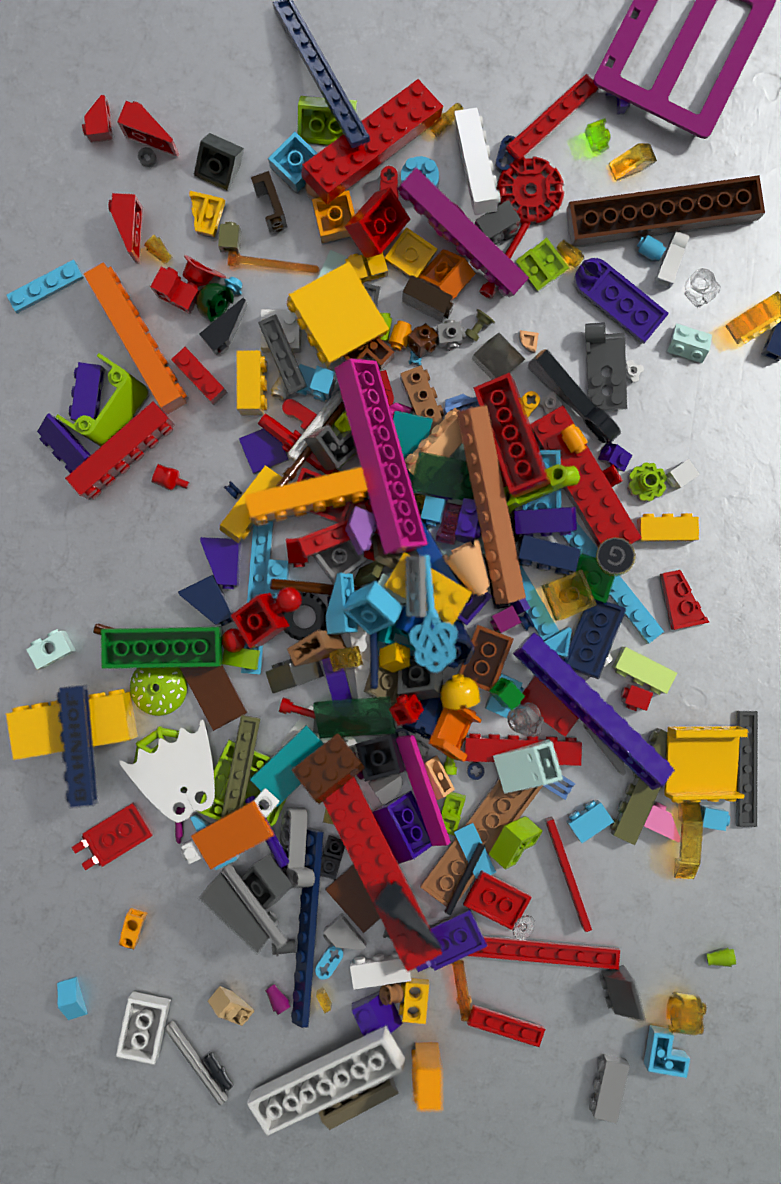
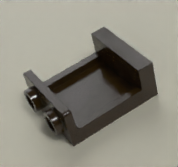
M269 171L252 176L251 180L257 198L268 194L274 210V214L265 217L269 232L279 233L287 227V223Z

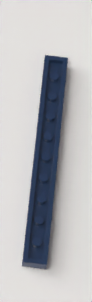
M293 0L274 1V10L351 148L353 149L370 142V136Z
M307 829L305 867L314 872L315 881L311 887H302L300 895L301 906L299 932L297 934L298 945L296 971L294 973L293 1010L291 1012L292 1023L301 1028L309 1027L323 832L315 829Z

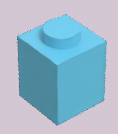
M431 496L425 497L421 519L425 521V525L436 527L437 524L442 525L447 506L445 499Z
M701 805L698 825L726 831V826L728 827L730 824L729 812L724 809Z

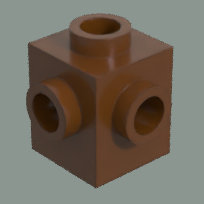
M425 323L420 327L414 328L408 334L407 346L421 358L428 352L431 353L436 349L438 334L434 328H430Z

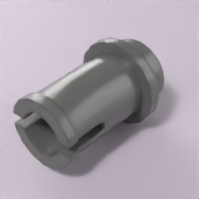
M295 940L286 942L281 948H277L272 943L273 955L279 956V954L296 953Z

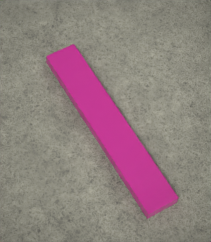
M399 736L396 738V742L432 846H447L451 842L415 736Z

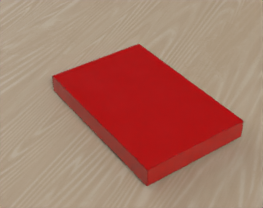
M481 870L463 905L514 931L532 897Z

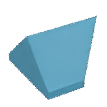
M566 627L544 640V642L551 649L555 650L559 656L568 657L572 630L570 627Z

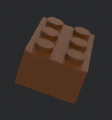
M337 733L294 767L292 771L312 799L320 804L365 767L345 740Z

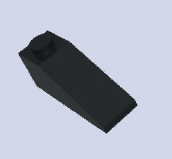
M244 297L199 333L215 355L223 354L229 349V345L248 306Z

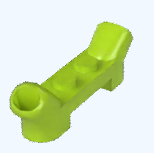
M559 464L549 467L546 471L551 482L550 485L517 498L512 496L508 486L504 487L509 514L515 508L563 487L577 485L580 480L577 468L575 466L564 467Z

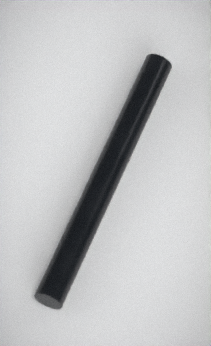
M478 843L444 911L446 914H452L486 846L483 843Z

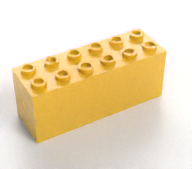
M120 689L108 692L109 695L107 696L105 692L89 695L93 746L128 741L138 737L130 692ZM57 700L51 701V705L48 702L31 705V709L29 705L12 708V712L6 713L13 760L64 751V743H61L60 739L61 731H63L62 723L59 722L61 705Z

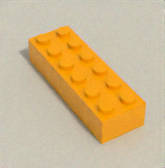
M362 467L245 494V499L253 525L263 526L268 524L270 520L276 519L279 522L287 520V516L291 515L301 517L312 510L314 512H322L329 506L338 508L344 506L346 502H362L364 498H367V487Z

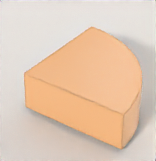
M520 330L519 338L521 344L528 351L536 353L539 333Z

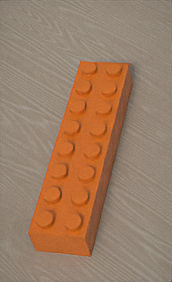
M104 262L85 272V278L161 409L169 414L187 404L185 391L179 383H175L178 379L169 366H165L168 364L166 358L159 349L156 350L159 346L150 333H146L149 329L141 317L138 316L140 313L130 300L126 289L120 283L121 281L116 272H114L111 266L107 267Z

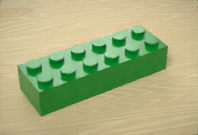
M222 627L101 629L102 668L221 666Z

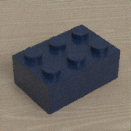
M526 535L519 537L516 547L519 565L526 567L537 565L536 569L547 571L553 569L555 574L563 576L576 572L581 551L579 548Z

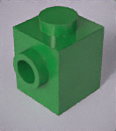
M503 677L489 691L502 707L511 711L518 707L521 700L525 697L512 681Z

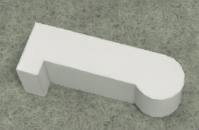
M675 231L653 283L669 289L674 284L689 235Z

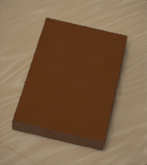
M354 864L325 889L363 933L380 919Z

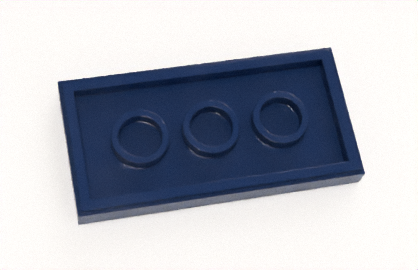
M589 597L569 645L568 657H565L563 661L569 664L573 671L599 680L625 615L626 608Z

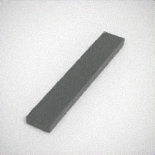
M737 711V726L748 729V737H740L737 791L744 794V799H737L736 826L757 827L758 711Z

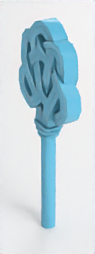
M422 555L425 556L427 611L424 617V624L416 625L411 630L409 637L412 645L416 648V662L421 666H426L431 672L437 673L444 670L447 664L455 660L456 650L454 643L457 640L458 631L453 624L440 621V616L435 610L430 555ZM434 644L438 650L436 653L433 651Z

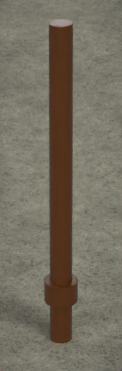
M344 402L339 404L322 427L329 425L331 428L345 410ZM308 445L293 465L285 470L283 478L276 487L287 485L289 481H293L297 476L296 472L312 453Z

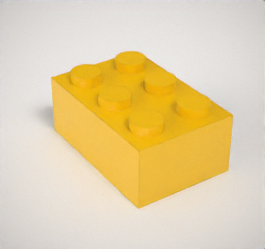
M237 351V410L241 416L264 415V410H267L268 407L267 398L264 395V391H267V380L264 376V372H267V361H265V356H262L261 351Z

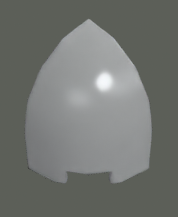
M394 774L371 780L368 783L382 805H385L399 794L403 781L401 775Z

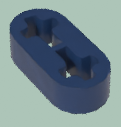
M512 135L505 136L501 141L495 162L496 170L500 173L503 170L509 169L511 167L509 164L514 161L513 156L506 151V144L515 139ZM504 157H507L506 165L502 167L501 162Z

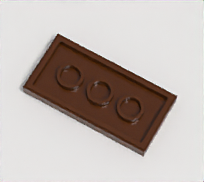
M223 664L213 667H180L213 731L248 713Z

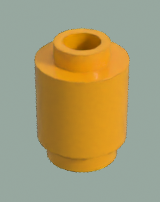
M397 321L388 341L392 349L397 351L406 349L408 334L412 332L411 324Z
M572 424L561 431L562 439L571 453L575 451L578 454L587 448L585 444L588 441L579 427Z

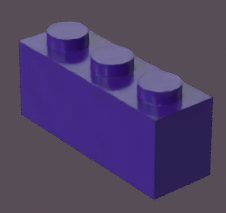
M78 362V367L74 370L76 382L71 390L73 403L69 406V416H71L70 419L74 422L84 415L90 416L94 420L99 415L105 368L102 365Z
M576 507L514 511L516 534H522V536L534 537L533 533H541V536H553L552 532H560V535H572L571 531L577 530Z

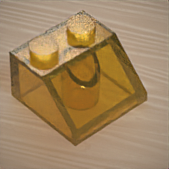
M583 570L541 585L555 621L566 619L597 605Z

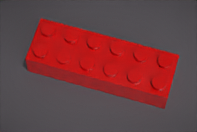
M507 373L474 387L479 405H487L497 457L512 496L517 498L550 485L551 482L511 374Z
M152 401L65 479L80 496L89 500L91 498L95 499L101 494L100 490L115 482L117 475L128 471L129 465L133 461L140 460L148 448L152 449L159 443L158 439L163 435L167 436L170 434L175 424Z

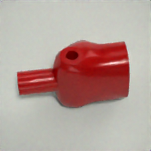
M160 464L157 465L151 481L168 490H173L176 485L187 489L189 485L188 481L179 478L180 473L178 470Z

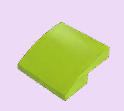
M547 237L516 260L537 291H540L570 269Z

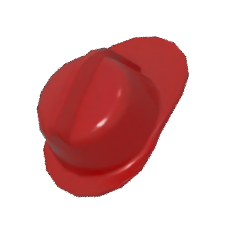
M184 256L187 263L182 276L195 285H207L214 276L226 278L224 274L204 266L192 257Z

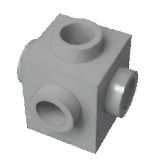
M447 320L444 321V324H437L439 348L455 349L459 347L458 345L462 344V339H465V329L461 327L460 322Z

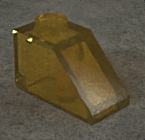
M638 143L608 164L615 181L643 171L657 162L651 144Z

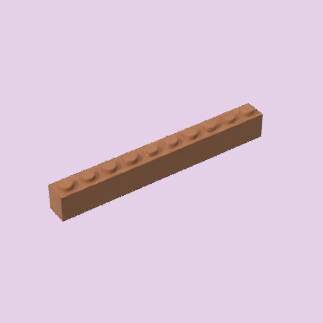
M487 405L458 411V422L496 604H503L524 599L526 596Z

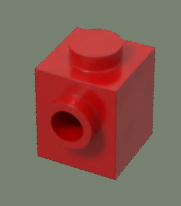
M628 684L622 690V702L626 703V708L637 711L640 708L647 711L653 692Z

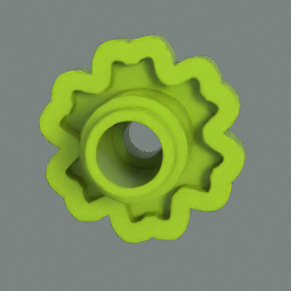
M645 462L640 467H634L628 475L631 481L627 485L631 495H638L640 501L650 502L654 497H661L666 490L664 482L667 480V476L663 469H657L655 463Z

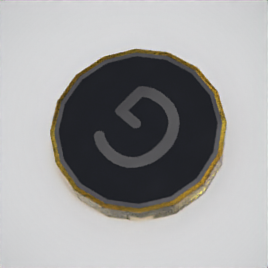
M608 538L598 547L596 562L601 571L607 575L621 576L630 571L635 563L636 554L634 547L623 538Z

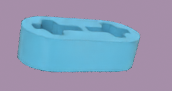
M331 944L326 949L315 968L318 978L326 980L333 974L343 958V948H336ZM337 949L339 957L334 956V958L330 960V951H335ZM326 963H329L327 968L328 973H320V966L324 967Z

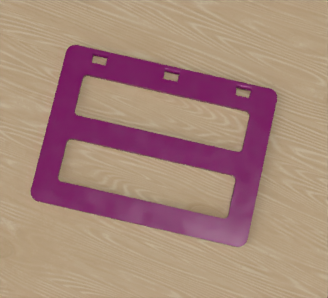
M633 0L594 76L593 82L595 86L701 139H707L711 135L776 0H741L751 6V11L700 114H695L672 103L668 98L717 0L695 1L651 90H646L622 78L620 75L658 1ZM634 10L639 13L636 20L630 18ZM609 58L615 61L612 68L605 66Z

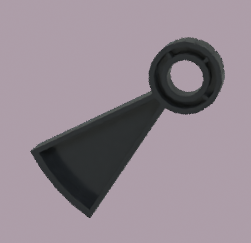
M548 349L541 350L529 362L528 369L582 417L587 428L600 442L610 445L621 434L616 422L605 411L596 407Z

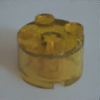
M673 992L674 997H669L666 1016L671 1021V1025L668 1024L670 1032L695 1036L698 1034L702 1035L704 1031L703 1015L707 1011L706 1003H703L698 995Z

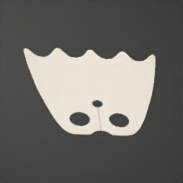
M203 720L200 721L199 729L196 733L191 734L184 728H180L178 739L174 743H168L160 738L158 749L154 753L138 749V758L135 764H127L124 761H120V765L140 791L166 817L174 822H182L188 819L192 812L204 811L210 808L214 802L213 762ZM182 787L187 788L186 794L181 792ZM199 791H203L207 795L206 802L202 804L195 801V795ZM177 802L185 805V811L181 815H177L173 811V806Z

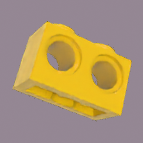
M411 978V981H407L405 984L401 983L404 1001L399 1005V1015H402V1022L426 1024L429 979ZM412 987L420 989L417 994L409 992ZM416 1007L418 1011L412 1014L408 1012V1009Z

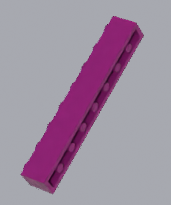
M417 167L397 188L399 195L405 201L409 200L414 205V210L420 215L423 214L433 228H438L443 233V238L448 242H452L462 256L466 255L471 260V265L477 270L480 269L485 274L486 280L496 284L499 287L498 291L503 296L511 297L515 295L529 279Z

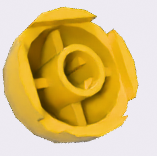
M462 674L453 675L451 679L443 684L441 689L443 707L460 709V705H466L467 708L477 705L480 702V692L477 684Z

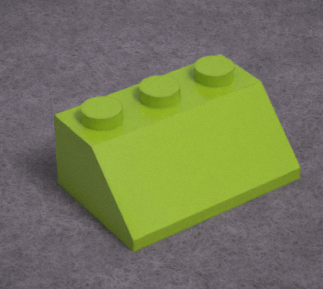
M300 96L298 102V135L306 143L330 145L343 135L340 126L322 97ZM349 100L357 113V100Z

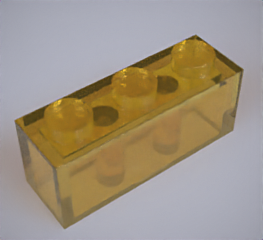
M777 291L725 326L737 345L741 342L745 344L755 338L754 334L757 332L764 333L771 328L770 324L774 321L776 323L781 322L780 292Z

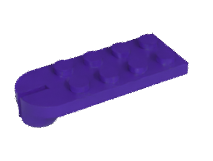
M590 258L584 260L575 273L574 283L577 290L643 344L669 314L602 259ZM584 270H586L592 276H588Z

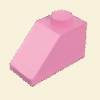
M656 802L651 808L644 827L680 842V836L672 814L666 810L667 806Z

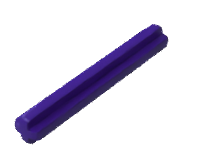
M255 796L248 797L245 800V804L254 801ZM274 833L271 838L265 841L278 866L282 868L289 864V859Z

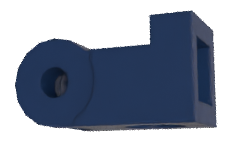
M781 322L771 329L761 355L778 362L781 360Z

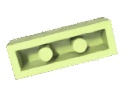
M627 647L621 648L612 666L617 669L615 673L625 678L627 675L633 677V682L641 686L644 684L650 686V691L658 695L661 692L668 693L677 675L676 672Z

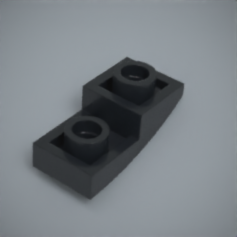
M328 835L321 859L320 876L332 880L336 879L345 849L341 839Z

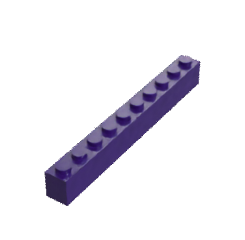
M535 632L528 636L513 654L652 790L664 786L675 770L669 762L662 758L655 748L649 745L640 733L635 731L624 718L619 716L613 707L607 704L598 692L593 690L582 677L573 671L571 666L565 663L558 656L557 652L551 649Z

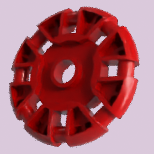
M532 156V158L525 159L524 157L519 163L514 160L509 164L511 167L505 171L503 170L499 176L496 188L500 193L499 205L507 200L512 205L516 203L519 208L515 209L521 219L520 223L529 224V222H536V224L547 221L554 216L553 213L559 210L563 203L565 191H563L564 182L560 172L543 158ZM532 166L533 170H526V167ZM543 171L549 174L546 178L541 174ZM513 173L518 175L516 179L511 176ZM534 186L536 192L529 194L526 192V187ZM550 186L555 187V191H550ZM512 188V193L506 194V189ZM546 201L550 203L548 208L544 205ZM535 209V214L529 215V210Z

